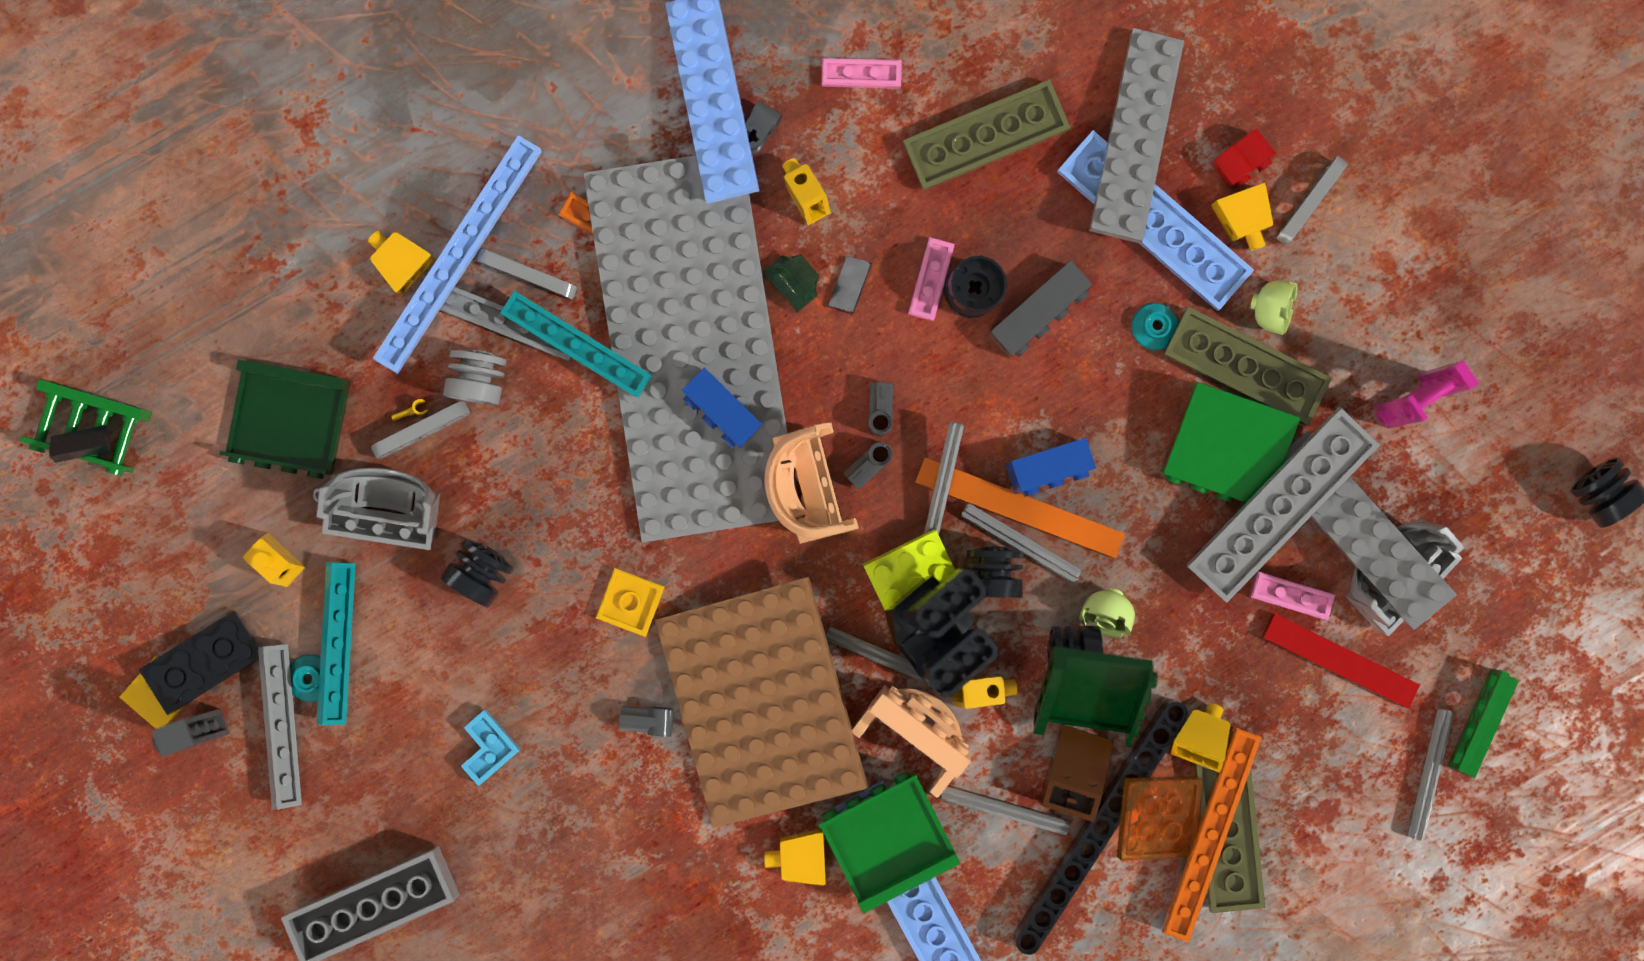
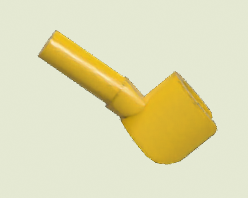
M415 400L411 408L391 415L392 420L396 421L415 414L420 417L427 415L428 410L423 412L416 411V406L424 403L425 400Z

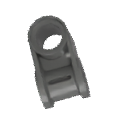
M758 101L745 123L748 138L755 137V142H750L752 155L757 154L762 149L782 118L781 113L761 101Z

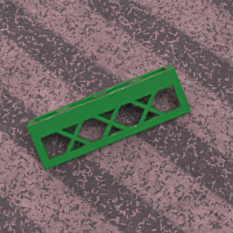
M1490 669L1448 762V767L1476 778L1519 680L1510 677V674L1505 671Z

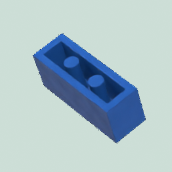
M705 367L682 389L686 394L683 400L693 410L699 407L705 413L702 419L712 429L718 426L724 432L721 438L732 448L737 445L741 449L763 426Z
M1087 438L1005 464L1014 494L1023 492L1024 497L1039 493L1038 487L1048 484L1049 489L1064 485L1063 479L1073 476L1074 481L1088 477V471L1096 469Z

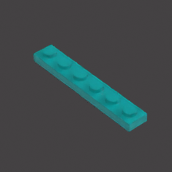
M513 291L500 313L636 398L640 397L653 376L516 291Z
M326 562L317 725H346L356 563Z

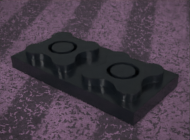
M233 611L138 670L165 713L170 715L259 660L258 645L237 612Z

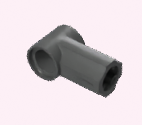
M886 382L870 383L869 430L874 436L881 438L891 432L893 425V384ZM880 417L886 419L888 422L887 428L877 430L873 426L875 419Z
M883 442L873 444L843 472L844 475L859 490L892 460V449ZM882 446L887 449L888 458L885 461L878 462L873 458V450L876 447Z
M622 706L619 715V730L647 732L648 735L671 737L674 709L666 707H650L648 709Z

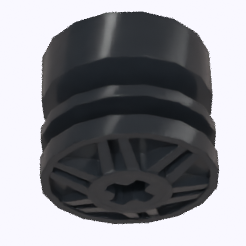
M971 256L961 261L948 275L944 285L945 300L949 307L960 316L966 318L981 317L994 309L1004 298L1007 289L1006 275L1002 267L993 259L985 256ZM976 285L978 289L972 294L969 293L968 289L970 286Z
M1620 457L1612 458L1593 467L1571 488V493L1575 497H1581L1579 499L1581 505L1586 506L1596 502L1590 508L1589 515L1600 528H1605L1621 521L1644 503L1643 485L1638 479L1625 482L1630 476L1631 471L1629 468H1622L1624 462Z
M465 538L462 545L471 553L468 554L462 550L456 552L457 556L465 563L463 566L452 562L449 563L440 578L455 591L488 608L499 593L490 584L491 581L505 583L507 580L498 570L511 574L514 568L501 554L489 546Z
M988 546L967 550V557H979V564H966V568L978 570L977 577L986 587L985 597L1023 598V580L1011 577V571L1023 569V565H1011V558H1023V551H1017L1009 547Z
M1098 625L1080 626L1077 638H1074L1071 626H1065L1062 638L1060 626H1051L1050 637L1047 643L1048 663L1053 647L1103 653L1100 627Z

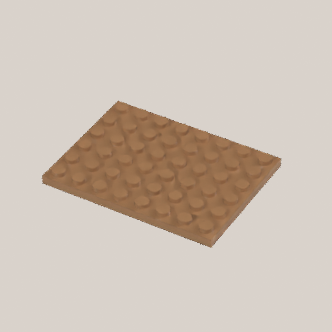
M809 577L655 620L713 828L868 788Z

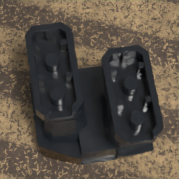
M958 568L941 584L932 575L926 576L885 611L893 642L923 681L942 697L953 696L997 658L998 648L984 630L979 628H970L968 630L974 622V619L968 612L979 604L986 594V587L976 574L969 569Z

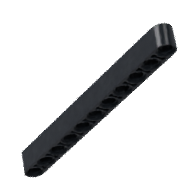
M1167 700L1161 704L1102 795L1095 821L1086 820L1016 928L1013 940L1021 953L1032 955L1039 950L1187 721L1188 710L1184 704L1175 700ZM1172 706H1177L1180 712L1179 716L1174 720H1170L1168 711ZM1162 728L1165 732V737L1162 741L1155 742L1153 734L1157 729ZM1144 751H1148L1150 753V761L1145 765H1141L1138 761L1139 755ZM1129 774H1134L1136 777L1135 784L1131 787H1125L1124 778ZM1114 797H1120V807L1116 810H1111L1109 808L1110 800ZM1098 820H1106L1107 822L1106 829L1102 832H1095L1094 825ZM1086 842L1091 843V852L1087 855L1080 854V846ZM1068 866H1077V874L1074 877L1068 878L1065 876V869ZM1055 888L1063 890V895L1058 900L1050 899V893ZM1040 911L1048 912V918L1043 923L1035 921V916ZM1031 934L1034 939L1030 945L1024 946L1020 944V939L1023 935Z

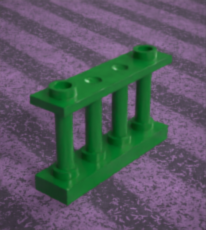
M38 380L36 390L46 392L44 397L47 400L35 438L25 436L20 438L21 442L29 444L28 449L45 453L46 449H50V443L46 442L57 403L58 401L61 402L63 397L70 399V405H72L64 434L77 431L83 409H87L88 405L97 407L96 413H98L94 427L107 425L109 416L112 417L113 412L123 415L121 420L124 422L112 461L97 457V454L78 459L106 466L105 472L122 476L123 472L133 473L134 467L123 464L134 425L138 424L139 420L149 422L152 411L53 382Z

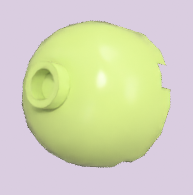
M1276 280L1263 286L1259 294L1254 293L1251 309L1255 310V319L1260 327L1280 335L1286 333L1294 310L1292 309L1293 301H1296L1297 283Z
M1110 588L1108 591L1095 592L1086 599L1079 620L1084 626H1086L1087 622L1091 625H1098L1102 635L1122 638L1123 633H1126L1127 637L1131 634L1135 611L1130 601L1123 596L1124 594L1121 591Z

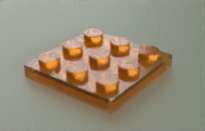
M1198 776L1125 778L1116 857L1121 861L1187 858L1197 832L1202 779Z

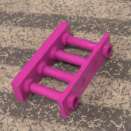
M1464 360L1426 371L1417 377L1421 382L1419 388L1405 397L1375 405L1376 417L1383 426L1388 428L1425 421L1428 419V416L1424 412V408L1443 396L1471 390L1479 382Z

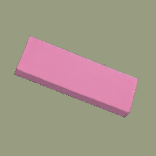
M822 58V87L901 89L902 60Z
M929 237L908 315L934 322L955 244Z
M1257 571L1249 597L1328 620L1335 594Z

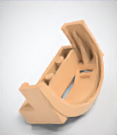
M831 423L814 425L772 438L774 449L768 458L765 469L766 495L777 519L783 526L797 535L800 544L858 529L855 518L846 521L841 520L820 437L833 433ZM781 461H791V463L781 464ZM794 467H795V478H796V480L800 483V487H801V491H802V496H801L802 504H801V502H800V500H799V498H798V496H797L796 490H795V485H794ZM805 515V518H800V519H796V518H795V517H799V516Z
M884 685L852 726L853 734L860 738L875 717H877L943 767L929 790L937 798L954 777L959 778L971 762V750L968 749L970 745L962 738L959 723L953 712L940 699L922 690L910 688L897 689L894 686L888 688ZM925 715L929 716L937 724H934L932 727L924 721Z

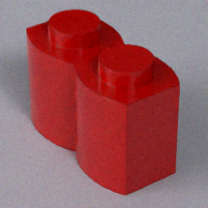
M1256 128L1216 157L1210 164L1228 188L1234 185L1240 188L1252 179L1249 174L1255 169L1261 172L1273 163L1270 158L1276 153Z

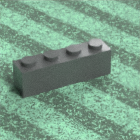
M1069 261L988 335L1009 358L1014 354L1019 357L1030 348L1027 343L1034 336L1039 340L1050 330L1047 325L1054 318L1059 322L1070 312L1067 307L1073 301L1079 304L1090 294L1087 289L1092 283L1072 261Z
M218 709L184 718L153 730L152 744L162 758L200 746L230 733L222 711Z

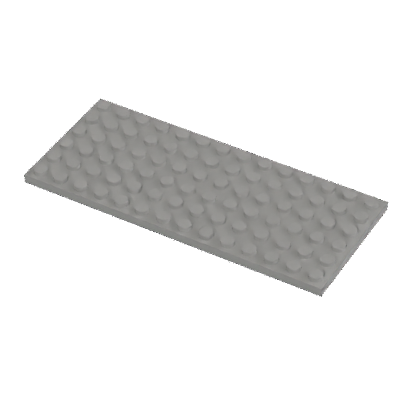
M696 155L584 173L611 350L653 375L639 398L617 386L642 543L779 521L772 511L766 495L765 469L768 458L774 449L772 438L787 434L749 194L707 204ZM704 367L763 424L741 449L737 445L732 448L721 438L724 432L718 426L712 429L702 419L705 413L699 407L693 410L683 400L686 394L682 389ZM781 461V464L791 463V461Z

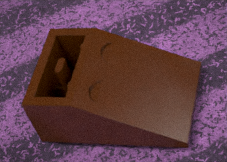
M1061 724L1038 799L1041 806L1094 822L1103 794L1113 740Z

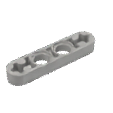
M1338 155L1334 157L1275 237L1285 246L1292 241L1344 171L1348 162Z
M481 249L476 260L482 265L569 300H573L577 291V287L485 249Z
M465 401L455 403L371 446V449L377 460L385 458L467 417L471 413Z

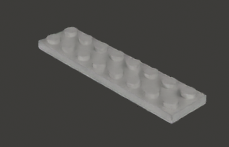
M1136 28L1131 30L1089 227L1091 232L1136 243H1141L1144 239L1184 40Z
M1338 407L1186 565L1227 603L1359 468L1380 444L1342 408Z
M1309 431L1290 445L1284 463L1312 435ZM1351 477L1311 516L1412 630L1419 627L1457 596L1452 588Z

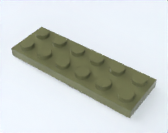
M1049 79L907 138L902 143L921 188L925 191L1067 132L1071 127Z
M1186 307L1163 353V356L1258 403L1300 417L1299 423L1304 426H1309L1332 379L1190 307Z
M1194 763L1201 822L1218 772ZM1251 769L1207 890L1209 911L1211 913L1266 908Z

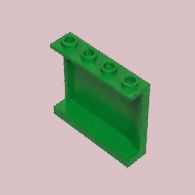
M1193 381L1190 389L1192 391L1190 400L1165 467H1161L1160 471L1166 475L1165 479L1181 484L1183 480L1191 483L1190 488L1206 493L1207 489L1217 492L1216 497L1228 502L1235 498L1242 501L1241 506H1243L1283 465L1301 418Z
M908 771L897 775L893 778L895 782L886 787L884 783L875 786L869 790L870 795L862 799L860 796H856L845 802V808L839 811L833 808L821 815L822 819L818 821V826L822 829L863 914L961 864L915 772L909 774Z

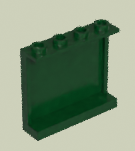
M238 360L236 370L241 371L233 417L226 452L220 451L219 455L229 456L228 462L244 465L245 460L255 461L254 467L271 469L272 464L281 466V472L297 474L298 469L308 471L307 476L323 479L324 474L333 475L351 381Z
M1053 647L1034 710L1033 734L1044 735L1047 724L1050 722L1125 733V747H1130L1133 737L1138 736L1139 721L1143 722L1145 705H1150L1151 689H1155L1157 686L1158 673L1153 672V660Z

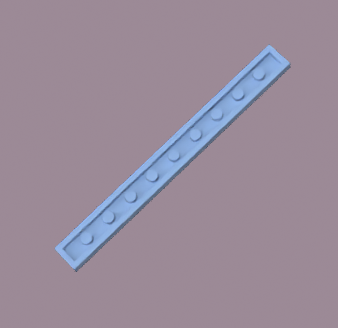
M517 136L374 355L373 359L396 374L400 372L542 153L541 148L521 136Z

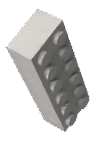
M437 846L294 909L281 917V920L299 961H320L454 902L460 894L441 849Z

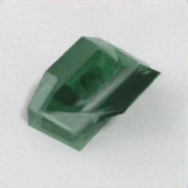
M801 254L792 257L781 256L763 271V275L797 314L818 297L816 286L819 274Z

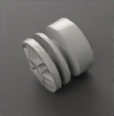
M450 350L449 357L460 360L461 364H448L447 368L458 372L459 376L458 378H445L443 396L474 403L500 405L502 388L492 384L491 378H504L505 373L493 370V366L506 367L507 360L497 357L490 352L480 350Z

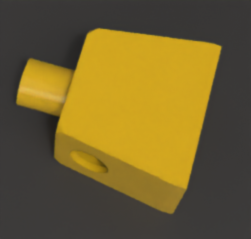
M796 158L786 161L782 165L786 172L784 176L785 184L807 226L829 215L831 212L827 195L808 164L800 166Z
M1265 183L1221 198L1211 205L1232 242L1246 238L1251 252L1266 246L1261 232L1273 226V220Z
M377 230L368 239V243L377 250L370 257L371 262L391 288L401 296L436 260L430 253L397 232L392 233L387 238Z
M269 533L263 535L243 556V559L268 582L288 587L306 568Z
M999 675L975 676L952 696V704L964 709L1005 704V696L1017 695V684L1015 679L1003 680V677Z
M1210 703L1205 713L1193 710L1175 738L1171 754L1220 773L1225 760L1230 731V723L1221 719L1224 711L1223 708L1217 704Z
M822 829L780 838V851L764 852L765 868L781 867L782 880L826 885Z

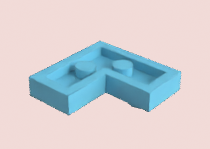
M487 709L483 710L464 727L481 749L462 764L461 767L480 786L521 750Z

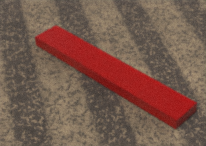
M1274 613L1262 635V638L1407 709L1410 708L1420 687V684Z

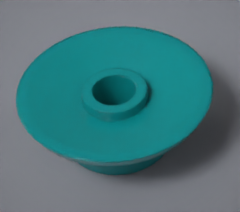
M1149 303L1142 306L1135 313L1131 328L1135 340L1141 346L1149 350H1162L1167 347L1179 322L1174 311L1168 306L1161 303ZM1154 321L1160 323V330L1153 328L1152 324Z
M306 654L300 656L290 665L292 694L301 701H318L321 657L319 655ZM307 674L312 676L311 683H307L305 680Z

